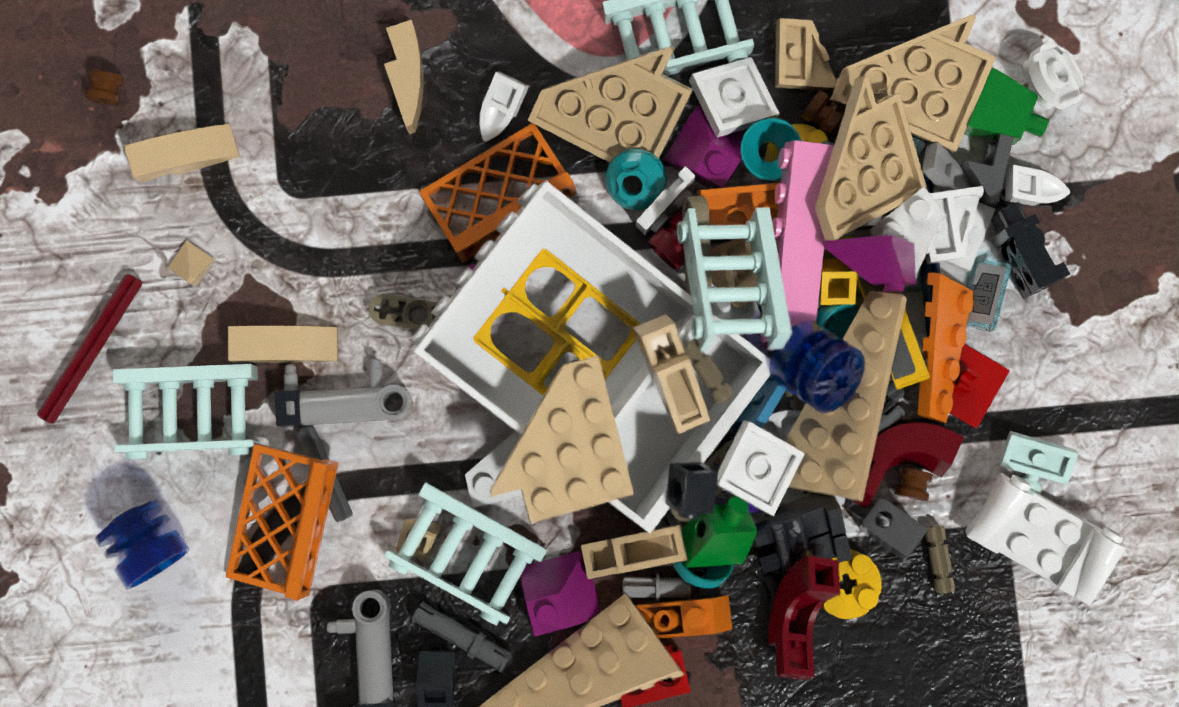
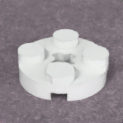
M1045 43L1031 52L1029 59L1023 63V70L1026 76L1032 80L1033 85L1038 91L1039 101L1046 109L1056 107L1065 110L1083 99L1084 93L1079 95V88L1084 85L1083 76L1077 63L1069 53L1064 52L1060 54L1054 50L1058 45Z

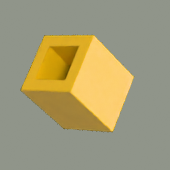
M823 259L818 299L821 305H852L856 302L857 273L839 259Z

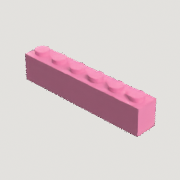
M791 141L785 143V147L781 148L779 153L778 166L779 169H782L781 183H778L775 189V203L778 204L777 217H774L772 224L792 335L783 349L772 350L813 354L825 241L815 206L834 145ZM760 333V340L764 342L763 349H768L767 337H763L762 333Z

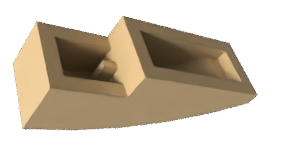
M411 19L386 28L397 60L384 64L409 134L416 132L423 99L421 49Z
M230 124L181 131L124 146L132 176L139 183L169 174L178 176L240 157Z
M665 314L634 327L633 329L655 386L677 434L710 421L690 358L684 352L675 323Z
M228 326V361L232 363L338 361V328L322 326Z
M680 525L653 530L651 533L642 532L581 545L588 579L687 560Z

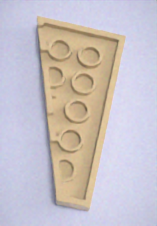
M870 291L784 441L805 453L788 488L863 501L907 301L904 295Z
M625 593L479 707H600L621 699L623 694L639 688L642 690L655 686V682L668 677L674 679L684 675V673L633 601Z

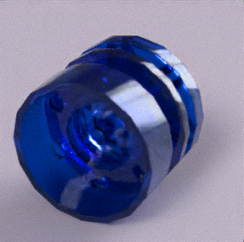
M812 320L801 321L791 327L792 335L783 349H774L770 360V375L775 383L798 396L800 400L807 403L813 409L821 413L833 412L843 406L860 385L865 371V358L861 350L852 346L847 341L836 337L834 333Z
M157 499L141 506H135L117 516L94 539L99 547L112 544L104 553L106 559L122 554L125 556V559L116 566L114 571L126 589L134 588L148 581L176 563L190 551L189 546L178 530L161 534L160 530L169 523L171 518L168 514L154 518L163 509L162 504Z

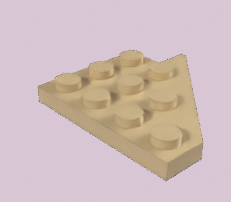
M970 15L843 68L830 100L846 107L854 80L859 77L868 76L875 101L891 94L900 93L913 136L932 144L939 142L946 150L956 152L996 57L965 44L977 17Z
M668 46L544 88L538 96L528 121L610 163L619 153L628 149L647 150L660 159L693 89L663 74L675 50V47Z
M868 76L859 77L854 80L815 206L825 241L836 240L900 206L921 188L925 187L927 189L900 93L891 94L875 101Z
M598 356L561 365L489 490L490 495L494 497L521 489L530 523L634 495Z

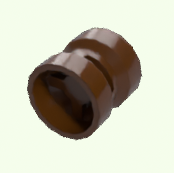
M820 90L801 117L809 123L815 121L819 125L820 130L829 136L844 116L846 107L830 102L829 95Z

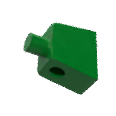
M991 68L964 135L993 141L1000 134L1014 137L1012 145H1015L1021 140L1024 131L1041 138L1047 129L1049 119L1032 112L1038 99L1036 93L999 70Z
M732 497L727 504H716L714 506V513L700 514L699 518L690 519L681 530L687 560L683 561L686 568L738 565L745 562L757 530L748 511V504L743 499Z

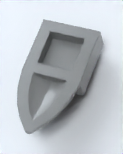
M939 142L927 145L922 172L928 180H931L940 191L971 188L963 169Z

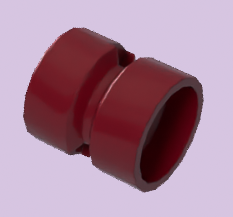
M682 207L667 220V228H659L647 241L651 249L677 272L685 266L683 243L678 242L677 238L678 223L683 221Z

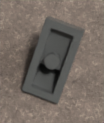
M1000 134L992 143L988 142L983 156V162H986L987 165L968 160L960 165L971 187L983 186L984 192L979 199L982 204L991 208L999 203L1014 137Z

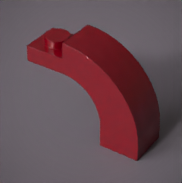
M906 423L884 431L876 438L863 501L854 500L853 503L866 509L874 498L886 471L897 465H916L942 478L952 466L964 437L949 429L929 423Z
M807 556L796 562L782 579L773 601L768 629V645L776 646L777 677L803 680L815 677L813 627L822 605L841 594L838 560Z

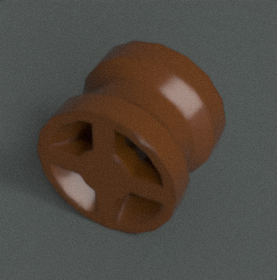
M91 70L88 77L91 81V86L86 91L85 98L95 103L119 105L118 89L123 85L124 78L106 71Z
M899 467L898 475L901 479L899 485L895 487L894 494L910 499L928 501L929 493L927 492L928 483L932 482L933 474Z

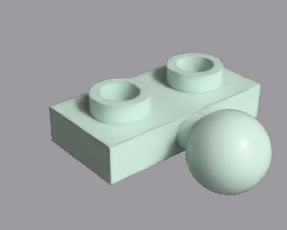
M1010 431L999 464L1001 467L1026 473L1025 476L1020 478L1031 485L1029 489L1041 495L1042 488L1038 481L1039 477L1068 485L1078 452L1076 449Z

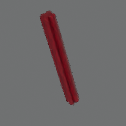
M128 273L124 275L38 410L37 416L40 419L51 424L56 422L142 286L141 280Z

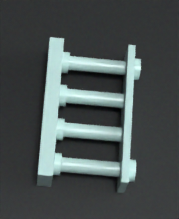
M608 0L602 2V14L605 24L614 23V25L618 26L627 60L640 56L631 26L633 17L646 14V17H650L658 48L662 49L672 46L663 13L666 11L665 9L678 6L679 9L683 10L695 54L675 59L673 52L663 73L666 76L728 60V63L746 59L752 53L754 47L753 39L740 42L729 0H715L727 45L710 50L707 49L696 10L697 0Z
M770 207L756 208L745 225H697L695 208H688L683 221L678 223L677 238L678 242L683 243L694 311L691 325L692 335L694 339H698L700 352L708 350L715 334L762 333L763 337H767L769 350L783 349L792 335ZM700 239H746L751 244L752 253L750 256H702ZM751 270L752 273H756L757 285L756 287L707 288L705 271ZM756 301L758 305H761L763 314L761 319L713 320L710 302Z
M253 364L113 369V383L124 386L125 391H128L129 445H114V452L126 453V460L147 459V453L222 449H229V455H250V448H253L254 444L259 443V441L246 440L245 387L248 386V381L258 380V367ZM214 382H227V387H231L232 441H212L211 388H214ZM180 383H193V388L197 389L198 442L177 443L176 390L180 389ZM159 384V390H162L163 443L143 444L142 391H146V385Z
M426 482L419 493V496L425 498L422 503L424 508L399 553L391 549L387 550L384 557L390 560L388 566L404 575L411 571L481 610L479 616L494 625H497L499 621L507 624L510 615L501 611L527 563L531 564L533 559L541 562L547 549ZM442 509L455 515L452 520L454 525L431 567L427 570L411 561V558L436 513L440 514ZM475 526L485 532L482 537L485 541L458 587L443 579L441 575L466 530L470 531ZM504 542L515 548L513 552L515 558L490 603H487L471 593L496 547H501Z

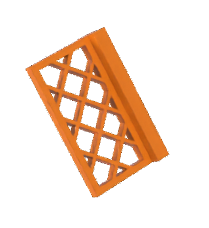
M531 123L419 191L462 263L475 256L486 241L491 239L494 242L500 235L496 228L508 213L510 214L513 211L516 214L521 208V205L517 203L519 198L506 196L510 180L526 183L527 188L534 183L538 186L545 182L544 180L535 179L538 164L552 165L558 174L547 180V182L567 198L577 194L573 180L568 172L564 170L534 123ZM533 135L538 142L536 154L531 155L518 152L520 142ZM542 150L547 156V158L541 157ZM498 155L510 157L506 173L489 169L491 160ZM516 158L533 162L529 177L512 174ZM470 172L482 174L478 190L460 187L463 176ZM487 176L504 179L500 195L483 192ZM440 190L453 192L448 208L434 205L430 196ZM459 193L476 196L472 212L454 209ZM481 198L499 201L496 212L490 216L477 214ZM440 213H445V214H447V215H446V218H445V221H444V219H443V217L441 216ZM452 216L469 218L467 229L454 237L449 229Z
M259 443L254 444L226 578L285 594L284 597L296 601L310 595L339 462L328 459L320 460ZM262 454L273 456L280 468L268 477H266L260 467ZM283 459L290 460L291 462L285 464ZM297 463L309 465L307 481L298 486L289 468ZM283 473L292 490L279 498L269 481ZM264 486L272 503L259 510L253 500L254 491ZM295 494L302 506L300 514L291 519L282 502ZM276 507L285 524L271 531L262 514ZM256 519L265 536L252 544L246 534L247 524ZM288 527L294 538V543L291 549L283 552L274 535ZM268 540L278 557L264 564L255 547ZM248 552L258 568L251 574L237 571L240 557ZM279 561H281L287 572L285 584L275 582L267 570ZM261 573L263 578L257 577L256 575Z

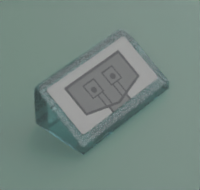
M975 258L967 283V288L974 291L973 309L969 313L968 327L992 332L996 329L1011 271V264Z

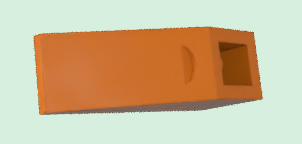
M728 595L635 605L659 639L710 635L732 630Z

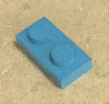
M773 371L731 426L732 429L739 430L743 420L749 421L762 429L764 428L791 382L786 372Z

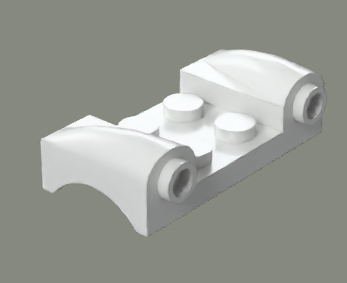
M1000 472L985 504L965 530L967 537L997 554L999 552L1057 584L1060 590L1090 606L1127 548L1122 541L1124 537L1106 526L1102 530L1029 489L1031 485L1020 477L1012 475L1010 478Z

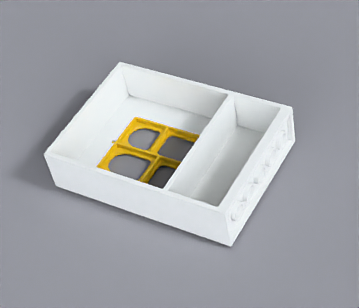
M545 181L538 186L534 183L526 189L517 201L521 205L516 214L513 211L510 214L508 213L496 228L500 233L494 242L491 239L486 241L474 258L479 262L473 270L469 267L465 268L456 279L453 286L457 290L452 297L444 296L431 313L436 317L429 326L422 324L411 337L410 341L414 346L410 350L521 435L548 389L544 384L545 378L561 357L567 352L574 354L580 360L597 356L569 334L565 328L566 323L584 299L587 297L594 298L627 324L631 330L628 338L610 360L604 361L599 357L634 495L609 501L608 503L639 527L651 533L670 508L665 504L669 464L684 462L704 463L777 367V364L739 334H715L708 350L704 353L710 355L724 376L722 380L728 382L734 394L723 403L716 402L710 393L711 388L705 386L694 370L710 421L677 434L655 386L633 328L666 314L675 323L682 346H684L688 341L694 339L691 328L694 317L691 296L550 183ZM542 267H550L561 272L575 286L574 291L552 317L546 316L528 300L525 292L526 281L529 275ZM517 312L552 337L554 341L553 346L532 372L524 371L493 345L490 336L491 327L495 319L501 314ZM712 313L713 320H720Z

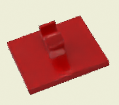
M964 344L959 360L960 372L955 380L952 394L953 406L949 414L977 429L1010 370Z

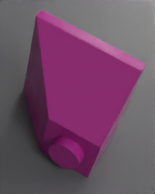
M698 104L663 161L678 171H681L686 166L695 175L694 180L708 189L725 188L742 161L740 145L745 132L741 130L716 138L701 105Z
M894 235L824 241V248L869 283L883 287V292L904 291V285H916L915 245L910 241Z
M582 550L528 564L520 575L534 636L590 621L601 612L593 579L587 578Z

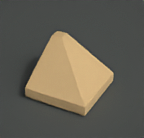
M186 240L168 266V269L197 287L215 259Z
M406 519L404 521L395 550L400 551L417 520ZM431 522L412 557L427 563L443 526L442 524Z

